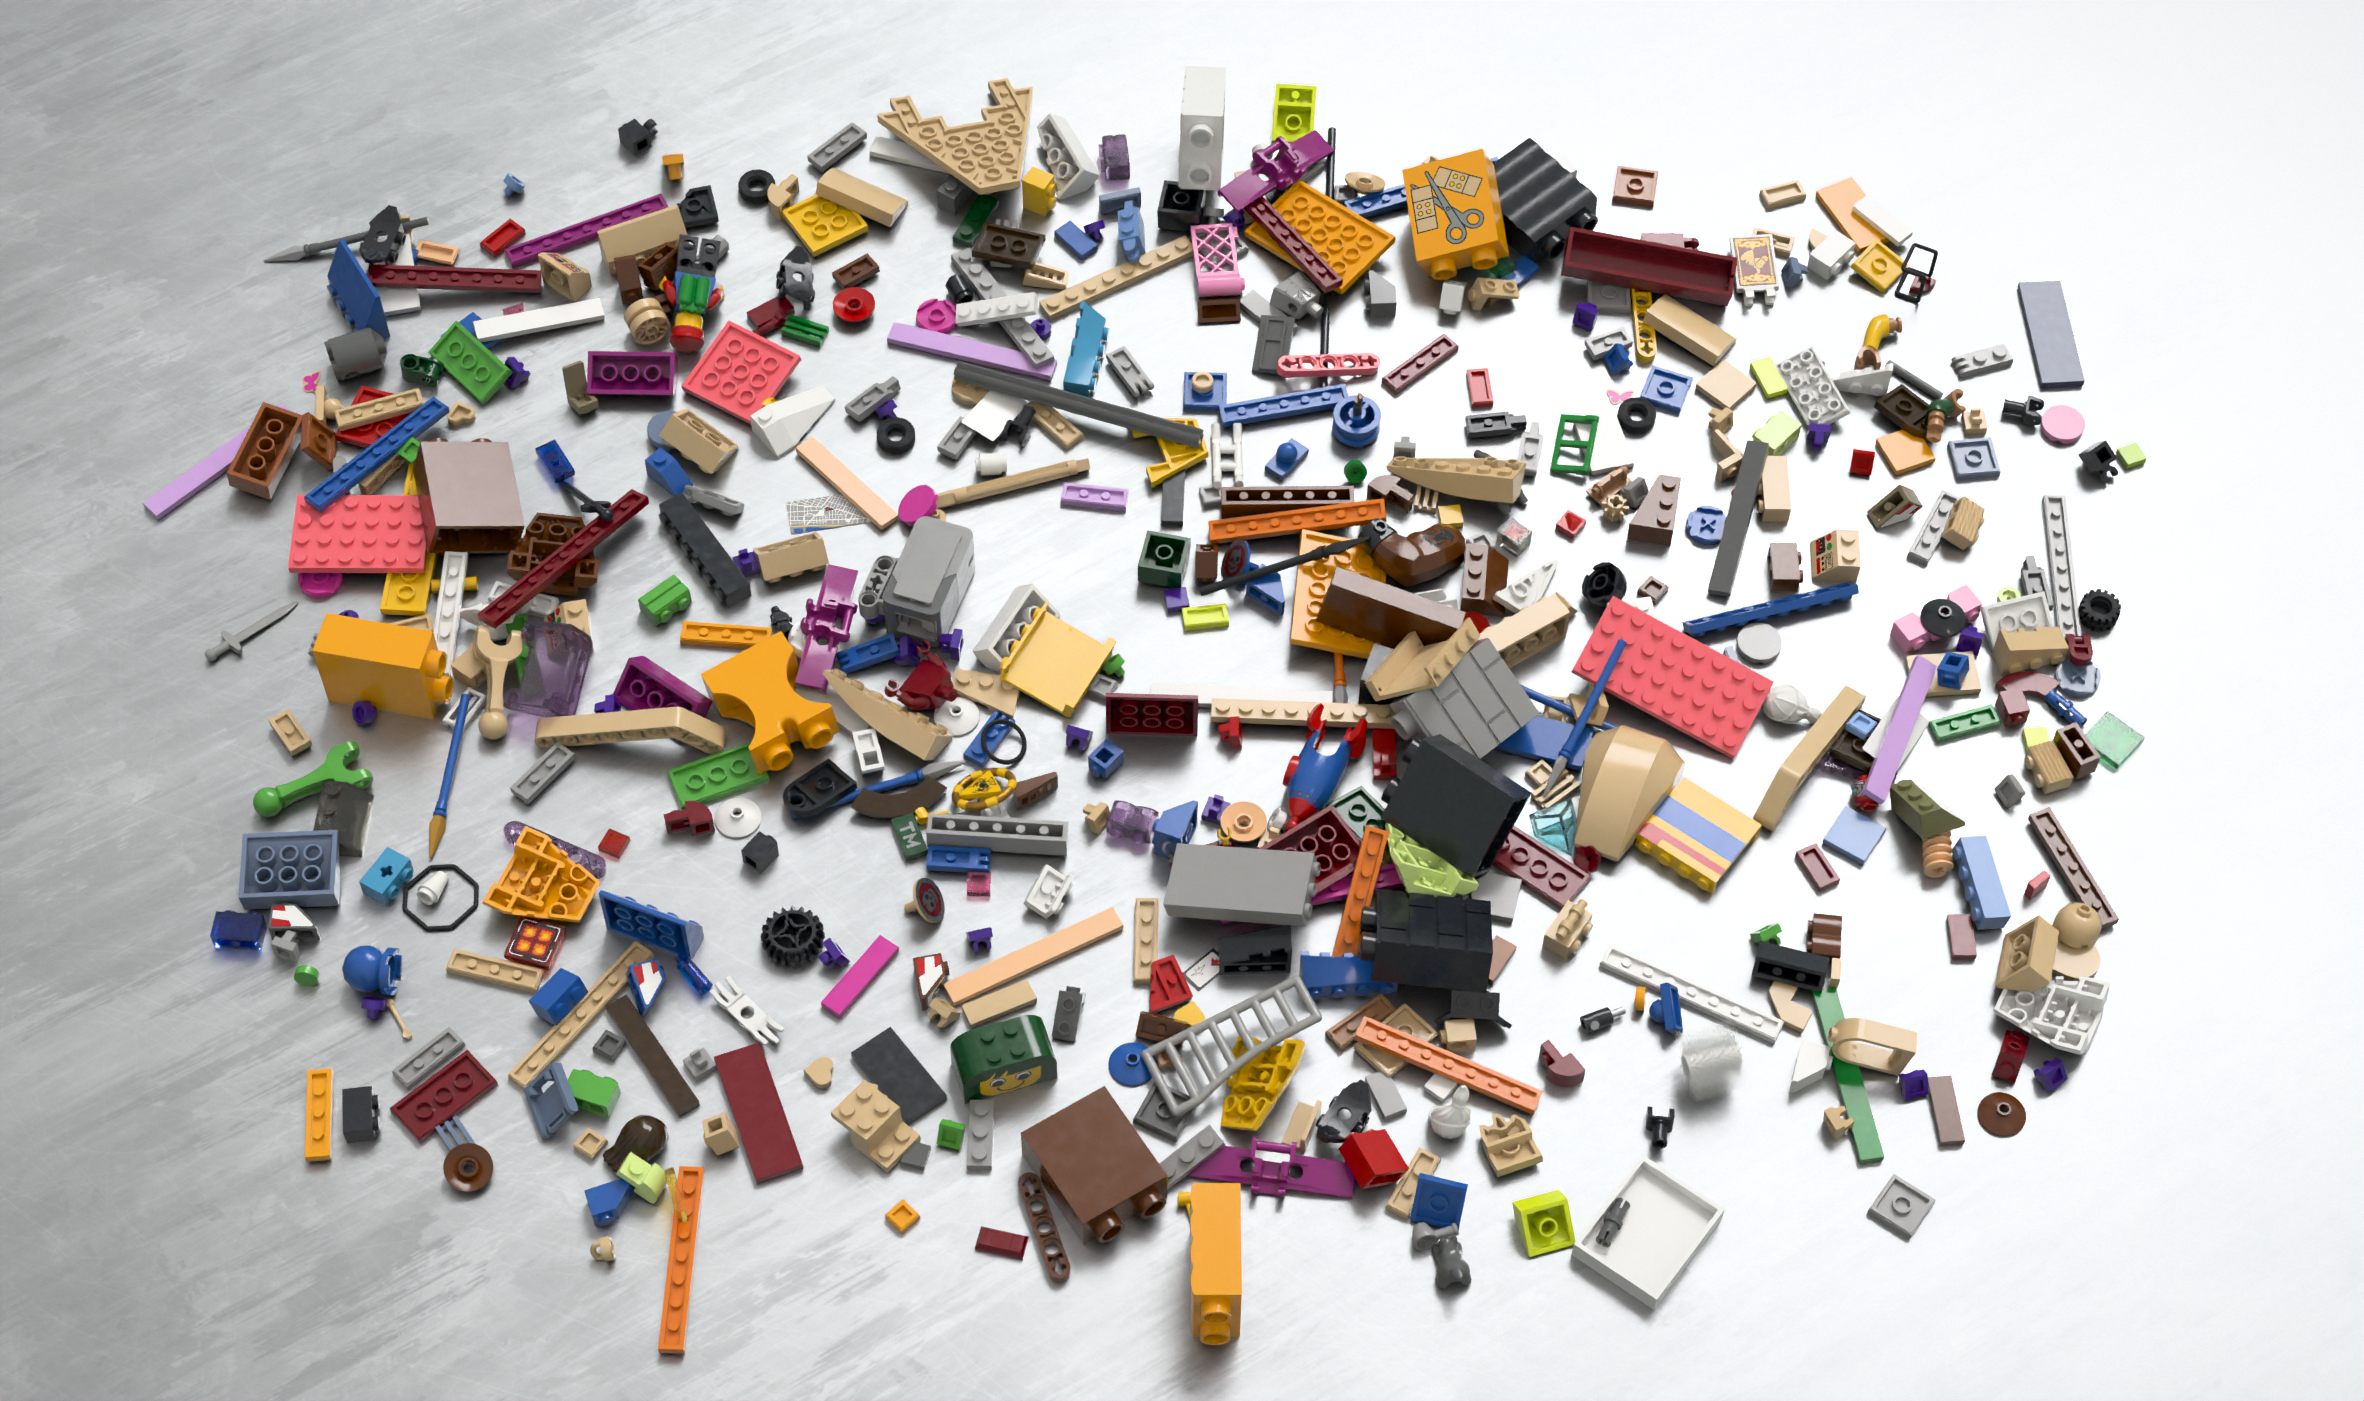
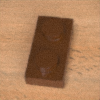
M867 253L832 272V276L844 290L857 285L880 272L878 264Z
M1141 1011L1135 1036L1161 1042L1187 1029L1188 1022ZM1184 1041L1181 1042V1043H1179V1044H1177L1176 1046L1182 1047L1183 1044H1184Z

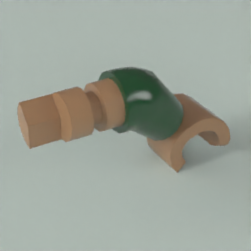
M1955 389L1945 398L1934 400L1929 404L1926 411L1928 441L1933 443L1940 442L1944 420L1947 416L1957 418L1966 411V408L1957 402L1963 396V390Z

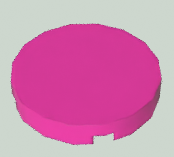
M930 299L918 307L916 324L919 328L948 334L956 328V307L950 301Z
M919 485L911 489L900 502L898 508L900 519L905 524L914 526L913 524L920 517H931L937 508L936 499L938 500V495L936 491L927 485Z
M299 573L298 583L302 592L308 597L325 599L335 595L341 589L344 583L343 573Z

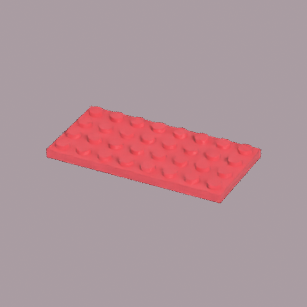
M1613 596L1571 673L1596 685L1618 640H1624L1627 644L1603 690L1733 759L1774 681Z

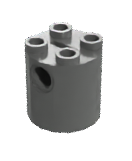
M370 327L328 339V341L324 342L337 381L347 380L382 369L388 353L383 337Z

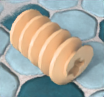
M1951 831L1926 839L1922 838L1923 865L1926 876L1939 878L1953 869Z

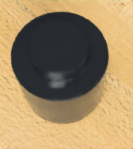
M952 275L949 277L945 286L956 304L972 302L974 298L973 291L963 275Z

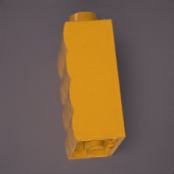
M1193 1183L1190 1194L1189 1238L1190 1329L1192 1336H1200L1202 1343L1222 1345L1230 1341V1336H1240L1242 1303L1240 1183Z

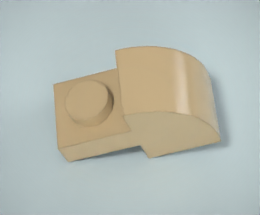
M790 174L786 180L784 179L780 183L779 187L771 183L768 188L770 212L780 221L783 219L782 210L793 206L792 198L800 191L797 176Z

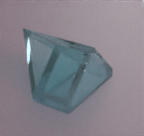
M1572 799L1529 814L1535 837L1572 855L1577 822Z

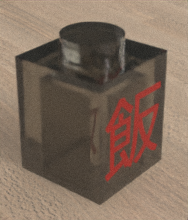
M1512 517L1506 523L1503 522L1496 531V544L1516 558L1531 545L1532 531Z

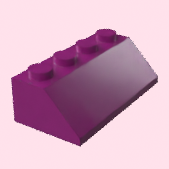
M588 351L587 394L674 396L678 376V357L675 352Z
M645 656L628 659L613 692L618 702L630 710L681 707L706 718L713 703L711 699Z

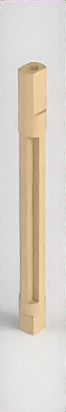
M1072 459L938 493L936 509L1075 475L1080 471L1091 469L1089 459Z

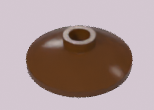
M1995 1092L1985 1096L1980 1101L1977 1117L1982 1127L1989 1133L1999 1137H2009L2017 1134L2024 1127L2026 1111L2023 1104L2016 1097L2003 1092ZM2000 1109L2006 1110L2007 1113L2001 1112Z
M474 1143L460 1144L447 1154L443 1164L444 1176L447 1182L459 1191L473 1192L479 1190L489 1182L492 1176V1158L488 1151L480 1145ZM469 1165L473 1168V1171L465 1173L464 1167Z

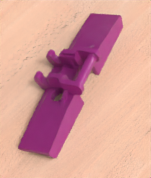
M1316 130L1290 144L1282 136H1279L1270 146L1261 151L1256 150L1253 152L1252 158L1256 165L1220 188L1217 195L1219 197L1223 196L1234 210L1239 212L1272 190H1283L1306 175L1307 168L1333 153L1334 149ZM1277 150H1279L1274 160L1272 159L1269 161L1266 158L1269 155L1276 152ZM1259 174L1266 175L1268 177V181L1262 180L1259 177Z
M828 564L817 604L814 605L813 599L808 598L805 606L807 615L802 618L800 624L801 631L807 636L795 685L818 689L826 694L829 682L823 675L824 670H833L839 642L845 643L849 641L853 615L858 609L857 604L851 603L857 582L858 570ZM837 617L841 618L842 625L840 629L834 628ZM818 639H826L828 644L819 645L816 641Z
M1253 1137L1251 1149L1232 1146L1222 1147L1187 1175L1188 1177L1251 1185V1193H1265L1285 1197L1286 1190L1352 1198L1355 1176L1346 1162L1296 1155L1297 1142H1292V1145L1260 1141L1258 1137ZM1257 1150L1290 1154L1289 1162L1282 1161V1163L1265 1161L1262 1158L1256 1157ZM1251 1160L1254 1163L1253 1171L1244 1173L1240 1169L1241 1162ZM1293 1166H1299L1303 1170L1302 1177L1292 1179L1289 1176V1169Z

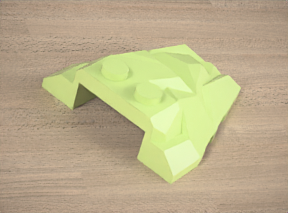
M1386 822L1385 828L1389 832L1387 839L1390 855L1399 878L1408 893L1434 895V897L1438 895L1454 897L1456 893L1465 895L1477 890L1479 884L1474 877L1471 878Z

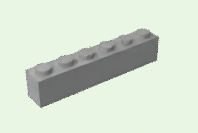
M928 813L926 837L927 847L928 845L984 848L995 852L1067 856L1069 828L1068 821Z

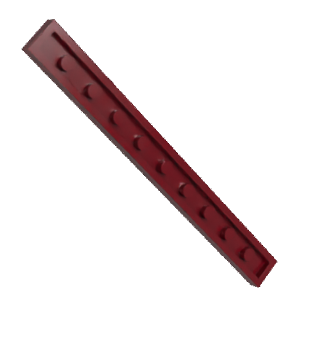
M633 489L628 491L607 508L613 512V519L611 521H603L600 515L480 611L478 613L479 621L496 629L649 504L648 496Z

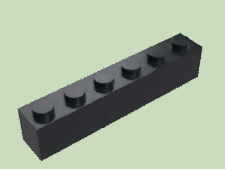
M680 493L660 503V514L658 516L661 523L670 528L669 531L672 538L681 543L684 554L686 556L690 555L697 571L701 570L704 574L703 578L709 587L713 586L720 602L724 601L729 608L752 596L749 581L684 494Z

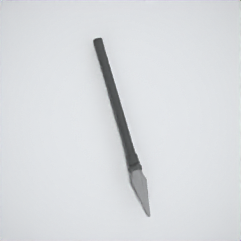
M428 217L403 222V230L429 225ZM368 231L321 243L305 244L304 246L294 245L264 259V262L298 261L305 256H311V253L313 255L324 250L336 248L341 239H344L347 245L364 241ZM379 233V237L386 235L385 233Z

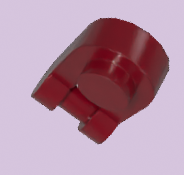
M2066 634L2065 641L2069 647L2068 656L2070 661L2077 666L2090 664L2093 656L2090 635L2081 634V636H2074V634Z

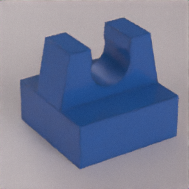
M1615 343L1604 356L1610 372L1613 374H1618L1621 370H1629L1633 365V362L1628 357V352L1625 351L1622 344Z

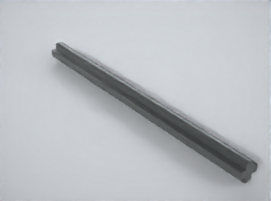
M958 361L957 367L954 369V380L1198 449L1203 441L1204 430L961 361Z

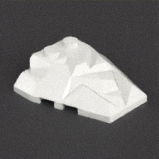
M2056 976V981H2051L2046 987H2041L2034 992L2003 989L1994 1008V1013L2056 1049L2081 1055L2088 1052L2101 1023L2110 983L2089 977H2079V981H2064V976Z

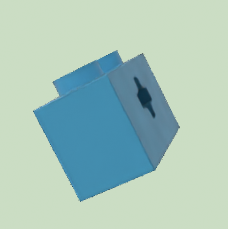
M387 847L359 881L363 894L386 906L390 900H393L398 895L401 886L411 879L414 871L411 860Z

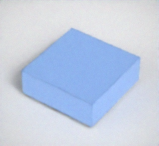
M1857 712L1846 723L1845 730L1865 740L1876 728L1877 722Z

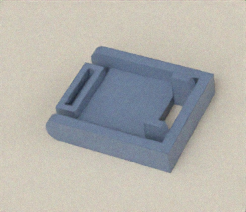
M551 1062L523 1090L541 1137L548 1139L552 1133H555L578 1111L577 1103L561 1063ZM548 1081H554V1083L543 1093L541 1088Z

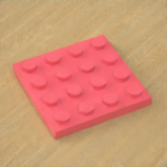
M728 321L681 387L683 391L751 425L750 415L762 409L761 403L771 397L775 398L800 363L801 357L754 332Z

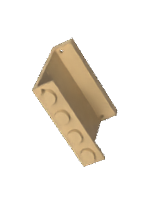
M1470 617L1461 624L1447 641L1424 646L1415 631L1410 632L1366 680L1365 684L1375 701L1438 687L1481 636Z

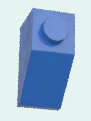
M661 447L645 459L647 476L673 497L683 493L686 485L693 486V483L677 460Z
M1262 563V564L1258 567V569H1259V568H1262V567H1265L1266 565H1264V564ZM1278 572L1246 582V594L1282 616L1284 614L1285 598L1281 576Z
M621 1178L584 1190L594 1225H608L614 1220L619 1219L633 1196L635 1187Z

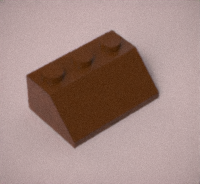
M1466 543L1460 610L1464 612L1473 611L1487 616L1505 617V606L1493 600L1492 597L1496 592L1507 587L1509 560L1489 545Z

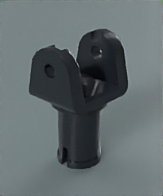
M2028 396L2027 401H2024V403L2005 399L2002 413L2020 415L2023 418V425L2037 426L2042 422L2041 415L2028 410H2042L2045 403L2042 399L2034 396Z
M1024 405L1017 420H1007L1001 437L1008 439L1013 430L1022 433L1019 444L1024 447L1031 438L1028 425L1036 410L1029 405Z
M1647 1106L1646 1130L1653 1131L1652 1146L1656 1149L1667 1147V1133L1672 1132L1675 1118V1110L1669 1108L1668 1117L1653 1115V1107Z

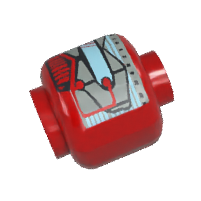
M1868 775L1859 776L1858 780L1851 785L1853 803L1863 811L1874 810L1879 807L1878 802L1862 793Z

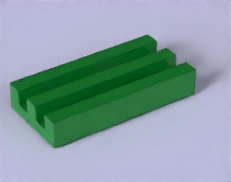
M791 314L788 317V321L785 322V327L781 329L782 335L821 347L829 333L828 326Z

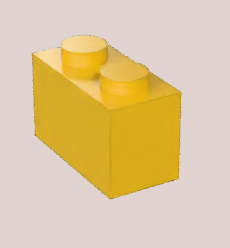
M1032 166L1022 180L1023 208L1046 216L1050 210L1054 209L1057 202L1055 198L1056 185L1054 175Z

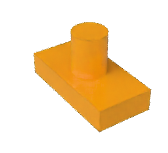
M683 153L662 155L663 165H668L670 180L682 178L680 163H684Z

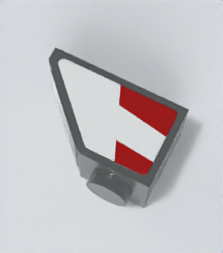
M281 902L280 904L271 905L268 929L272 940L275 936L282 938L287 930L296 932L297 936L295 939L320 940L321 936L316 923L296 904Z

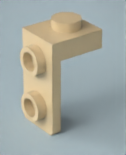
M1478 277L1472 288L1468 291V300L1471 303L1472 310L1480 311L1488 297L1519 299L1520 293L1514 280Z
M1716 429L1713 431L1711 443L1725 458L1718 463L1715 475L1721 482L1727 478L1734 477L1739 472L1743 454L1732 445L1725 434Z

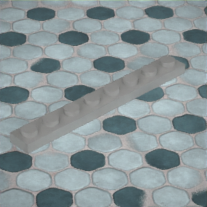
M970 247L951 255V261L981 300L1007 296L978 258L972 257ZM1024 317L998 321L1035 370L1054 362V355Z

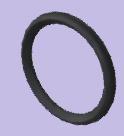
M993 720L984 727L981 733V745L984 752L997 763L1003 765L1016 763L1021 760L1026 752L1027 741L1024 732L1018 725L1009 720ZM1006 724L1013 727L1019 733L1022 740V749L1017 757L1003 760L995 757L989 751L985 739L987 731L992 726Z

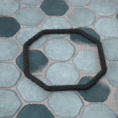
M455 864L430 865L404 887L402 909L427 931L451 930L478 907L479 885ZM454 869L474 886V905L451 925L427 926L407 909L408 889L430 870Z

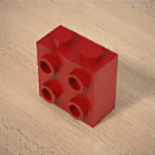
M1370 1129L1363 1133L1353 1132L1345 1137V1142L1338 1148L1362 1189L1396 1183L1409 1170L1386 1129Z

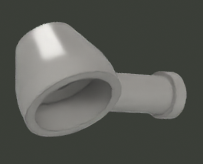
M1421 1222L1413 1227L1412 1240L1417 1250L1424 1251L1436 1245L1441 1238L1459 1235L1456 1223L1433 1230L1427 1223Z

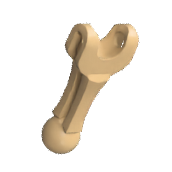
M478 626L474 632L472 652L476 659L484 665L487 677L486 709L479 719L478 727L480 733L485 738L495 740L504 736L508 729L507 718L502 714L504 710L503 683L507 666L512 664L522 652V632L512 630V633L507 637L506 645L499 646L491 641L488 627Z

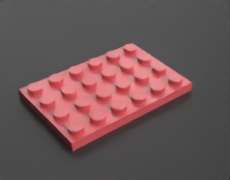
M297 495L288 564L289 573H425L427 544L418 495H343L321 513L305 502L304 496L306 495Z

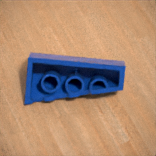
M1301 951L1299 976L1313 1000L1323 997L1342 998L1346 995L1365 996L1369 993L1389 994L1397 991L1398 983L1371 981V961H1361L1360 957H1356L1353 953H1343L1342 956L1335 957L1330 956V952H1320L1319 956H1310L1309 951Z

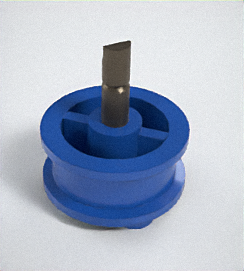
M1358 393V395L1345 397L1336 404L1333 411L1332 429L1339 441L1349 446L1362 447L1370 444L1378 437L1381 411L1376 402Z

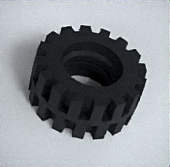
M2097 589L2096 592L2090 590L2089 593L2084 594L2079 605L2081 623L2083 625L2087 624L2088 629L2092 627L2097 632L2098 629H2101V632L2106 631V628L2110 630L2115 626L2121 612V604H2119L2118 598H2114L2115 595L2113 593L2108 594L2109 591L2107 590L2101 592V589ZM2091 607H2102L2108 613L2103 615L2094 612L2091 609Z

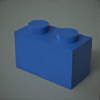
M560 968L529 1000V1003L538 1017L557 1026L588 993V990L579 976Z

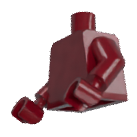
M923 640L922 645L926 650H921L917 646L916 653L920 657H926L927 660L922 659L900 688L899 683L891 679L884 690L887 697H898V701L914 711L921 709L936 710L944 700L953 702L957 697V690L954 689L951 681L950 671L935 653L932 654L930 652V643L927 640Z

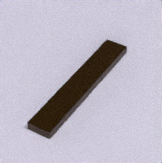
M627 994L606 1005V1010L678 1117L700 1105L699 1100Z

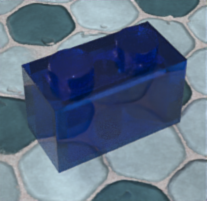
M216 911L210 937L215 948L262 951L267 924L263 914L256 912Z

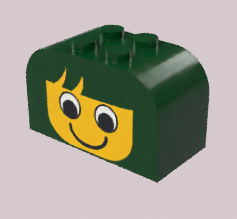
M1036 1015L1019 1016L967 1031L956 1037L950 1045L952 1067L965 1104L970 1103V1100H982L1058 1078L1057 1060L1044 1022L1041 1017Z

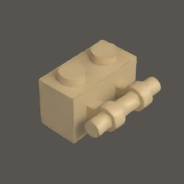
M1580 899L1577 904L1568 900L1544 934L1542 946L1566 960L1571 953L1575 954L1581 945V938L1583 935L1587 937L1593 928L1591 923L1593 914L1585 910L1588 903L1584 899Z

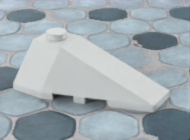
M819 386L768 404L750 415L752 432L777 458H780L796 448L805 433L808 434L812 429L811 426L826 413L835 402V398L823 386Z

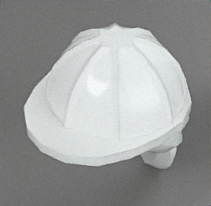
M1783 684L1773 687L1763 702L1764 713L1772 720L1785 724H1793L1802 719H1807L1810 723L1815 724L1822 715L1819 709L1808 705L1806 696L1793 685Z
M1462 1085L1455 1091L1453 1102L1450 1105L1430 1108L1428 1116L1433 1130L1439 1136L1448 1139L1460 1137L1465 1132L1467 1126L1470 1125L1471 1109L1466 1106L1469 1098L1467 1086Z

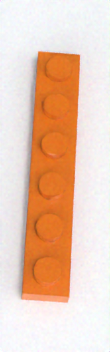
M1368 825L1365 827L1331 956L1340 957L1343 953H1353L1357 957L1362 934H1360L1362 907H1370L1389 835L1388 831Z

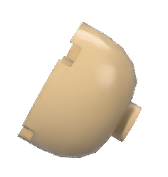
M2074 902L2065 905L2058 911L2052 926L2059 930L2058 939L2066 945L2074 948L2088 945L2087 948H2090L2096 944L2099 938L2102 923L2099 914L2092 907L2084 903Z

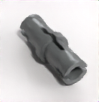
M1616 1198L1609 1215H1606L1603 1220V1227L1596 1237L1598 1244H1601L1603 1238L1606 1237L1603 1244L1604 1247H1610L1617 1230H1620L1623 1225V1218L1630 1208V1203L1627 1200L1623 1207L1620 1208L1623 1198Z

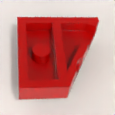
M1174 954L1152 962L1149 1013L1154 1014L1193 998V994Z

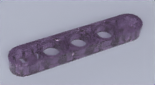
M511 821L504 826L505 839L514 846L524 827L527 826L547 835L552 839V844L561 847L568 853V858L575 854L582 856L581 860L575 864L579 863L596 879L602 878L607 872L604 858L519 821ZM516 830L519 831V834L514 833L513 836L510 833L515 832ZM597 864L600 865V868H595L594 870H592L591 866L596 867Z

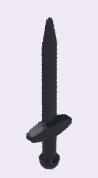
M558 479L563 488L585 503L580 506L581 512L597 513L605 522L613 519V512L607 509L611 506L609 501H593L572 484Z

